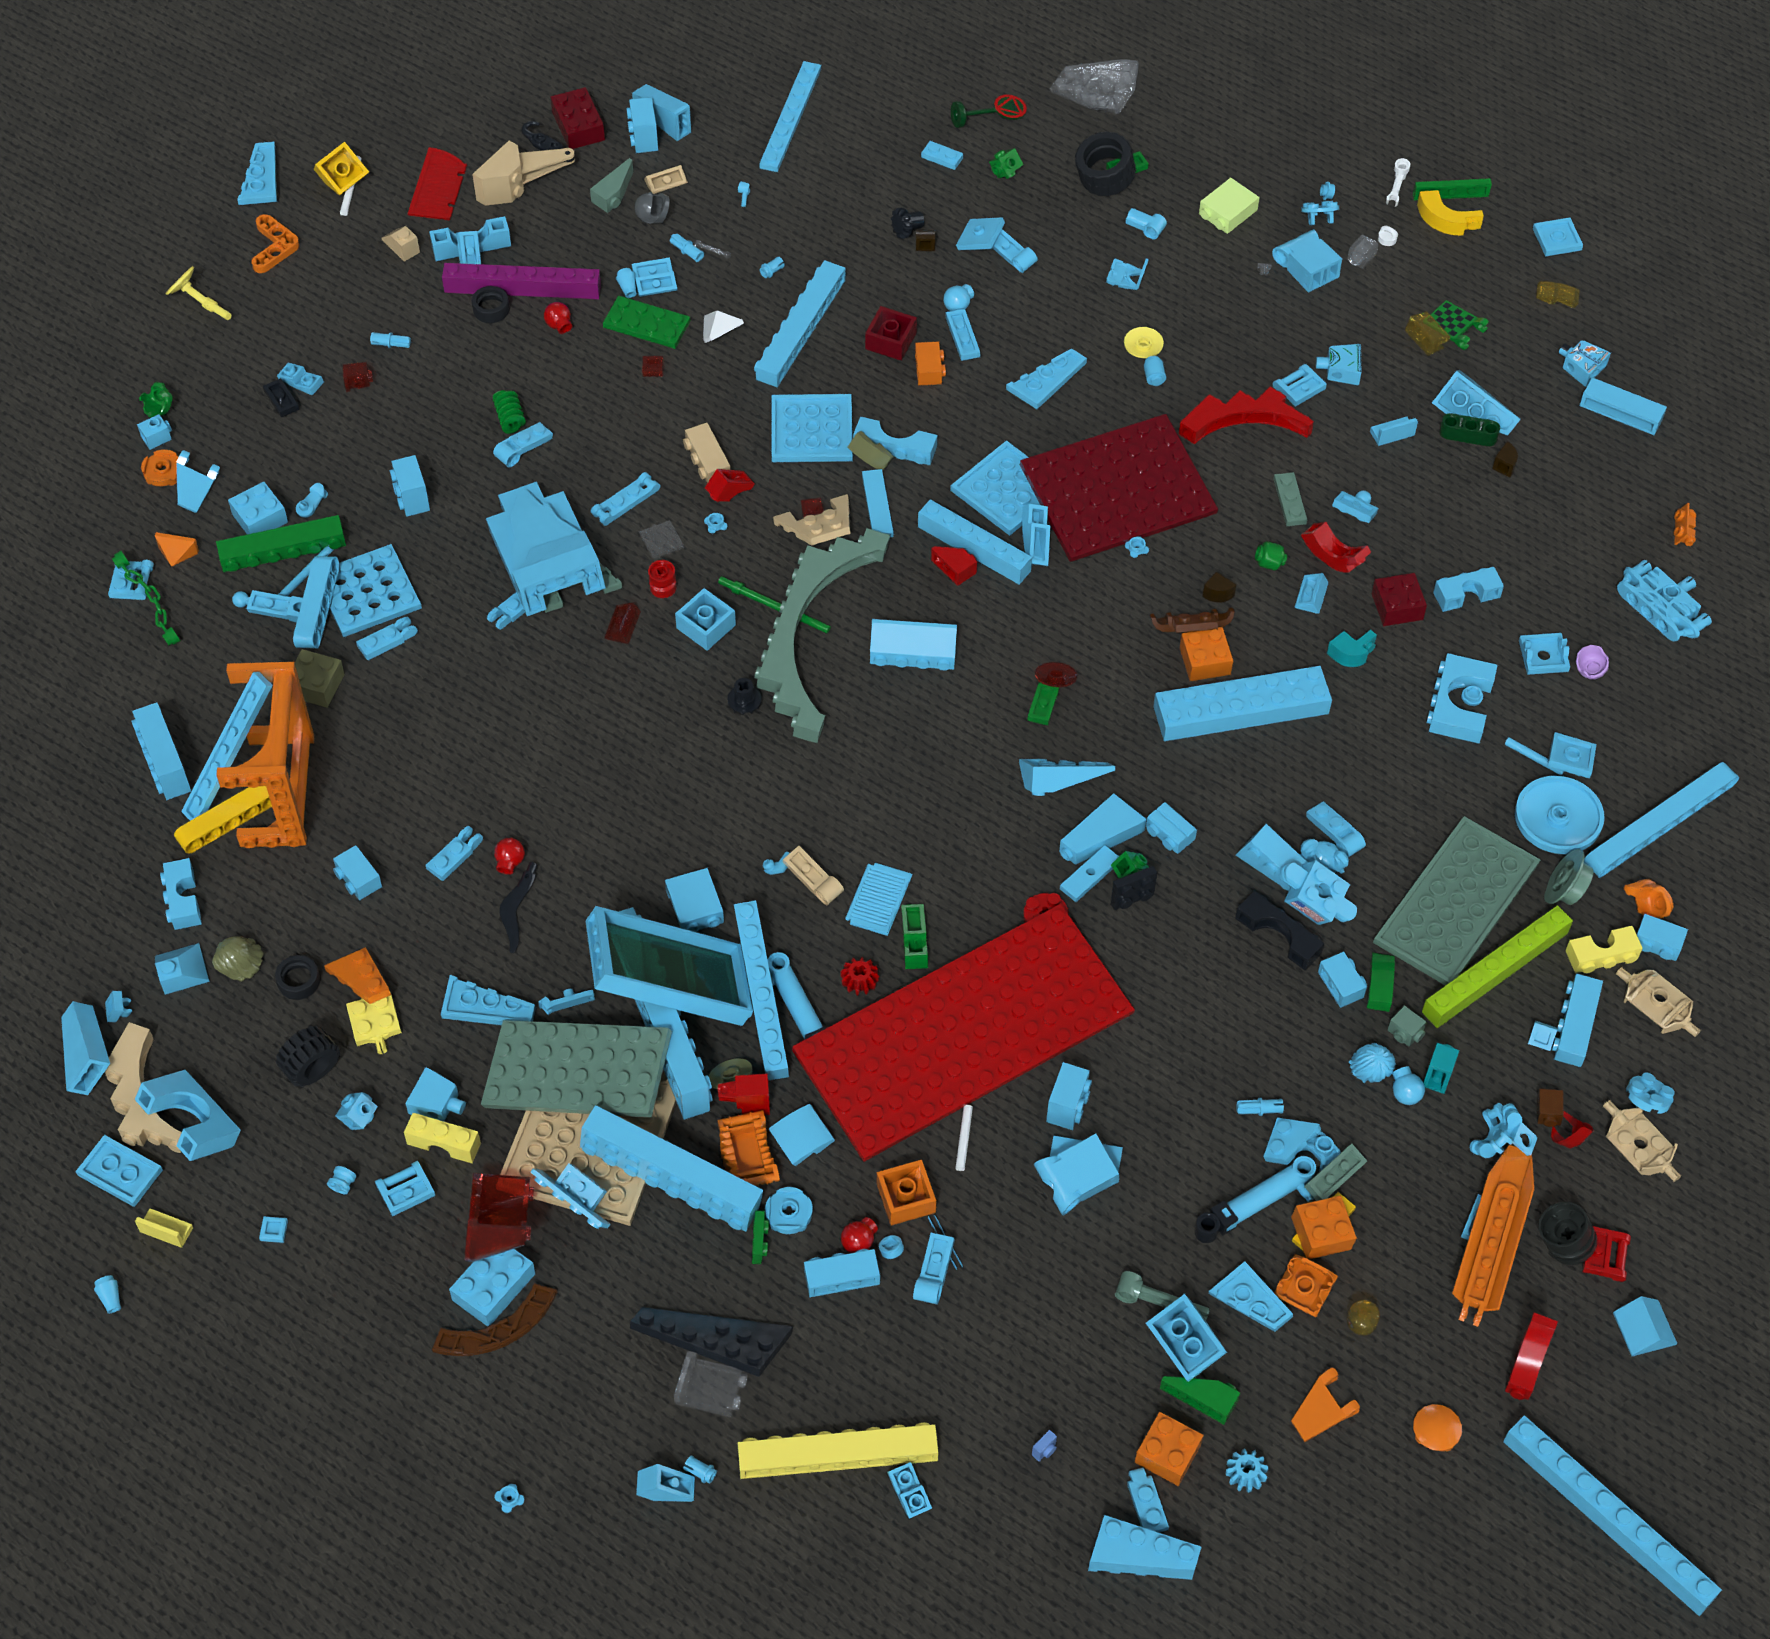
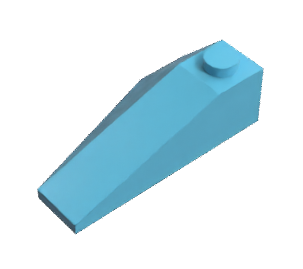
M1019 759L1024 787L1032 792V795L1044 796L1045 792H1055L1115 771V766L1108 762L1080 761L1079 765H1076L1075 762L1060 760L1058 764H1055V762L1047 761V759Z

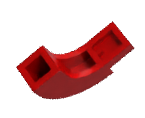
M1327 522L1314 523L1301 534L1304 542L1316 557L1332 569L1340 572H1351L1356 566L1365 562V557L1371 553L1368 545L1349 547L1340 542L1331 531Z

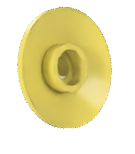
M1148 327L1134 328L1126 334L1124 339L1126 350L1138 358L1158 355L1162 351L1164 344L1160 333Z

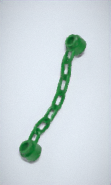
M121 550L114 554L115 557L111 559L118 569L121 567L124 569V577L135 584L140 583L145 588V594L149 600L155 603L157 608L155 623L157 627L164 630L165 633L162 636L168 646L180 642L181 640L173 628L166 629L165 627L167 624V613L165 609L160 607L158 601L161 596L157 589L152 585L148 586L143 581V576L134 570H127L126 567L130 563ZM130 573H133V574L139 576V577H137V580H138V581H136V580L130 578V576H131ZM151 589H153L157 598L154 596L152 599L148 592H151ZM158 613L160 615L163 614L164 623H162V621H159Z

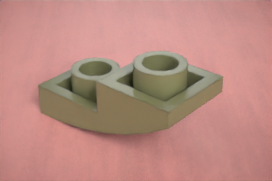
M862 431L857 432L848 445V448L855 455L877 470L882 469L884 471L894 457L880 443L874 444Z

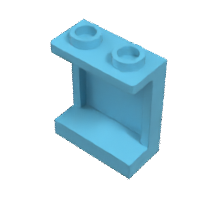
M708 868L665 880L666 893L668 898L671 899L681 929L697 932L707 927H716L724 922L723 909Z

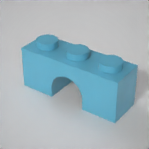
M1495 567L1481 568L1478 571L1461 573L1458 576L1445 577L1436 581L1433 593L1442 612L1462 607L1465 598L1464 592L1475 593L1481 602L1500 598L1504 585Z
M190 858L163 863L164 872L160 873L162 885H166L167 890L163 891L165 904H169V909L166 910L168 923L172 922L175 930L201 925L200 910L196 896H181L185 890L196 887Z

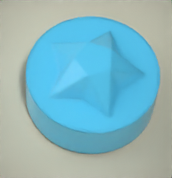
M890 1235L880 1241L879 1249L884 1258L893 1259L902 1254L904 1245L900 1237Z

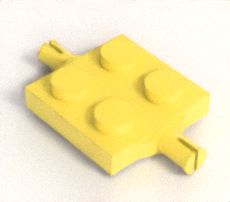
M392 994L372 1004H369L364 999L346 1004L357 1046L376 1043L377 1053L382 1054V1050L386 1053L387 1049L384 1040L402 1033Z

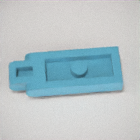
M1143 1467L1129 1471L1131 1481H1127V1485L1141 1527L1158 1533L1167 1531L1169 1526L1152 1476H1146Z

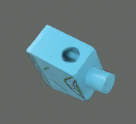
M1361 344L1329 347L1327 357H1316V369H1327L1328 380L1359 385L1361 378Z

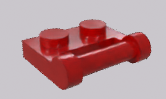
M1593 1226L1597 1235V1247L1593 1255L1584 1261L1583 1272L1609 1277L1615 1281H1626L1625 1263L1627 1245L1630 1244L1631 1236L1627 1233ZM1612 1241L1618 1244L1615 1268L1609 1267Z

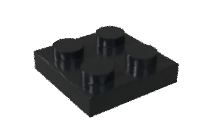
M1151 866L1113 881L1110 904L1114 910L1119 908L1126 909L1133 903L1140 900L1147 901L1154 895L1157 879L1155 867Z

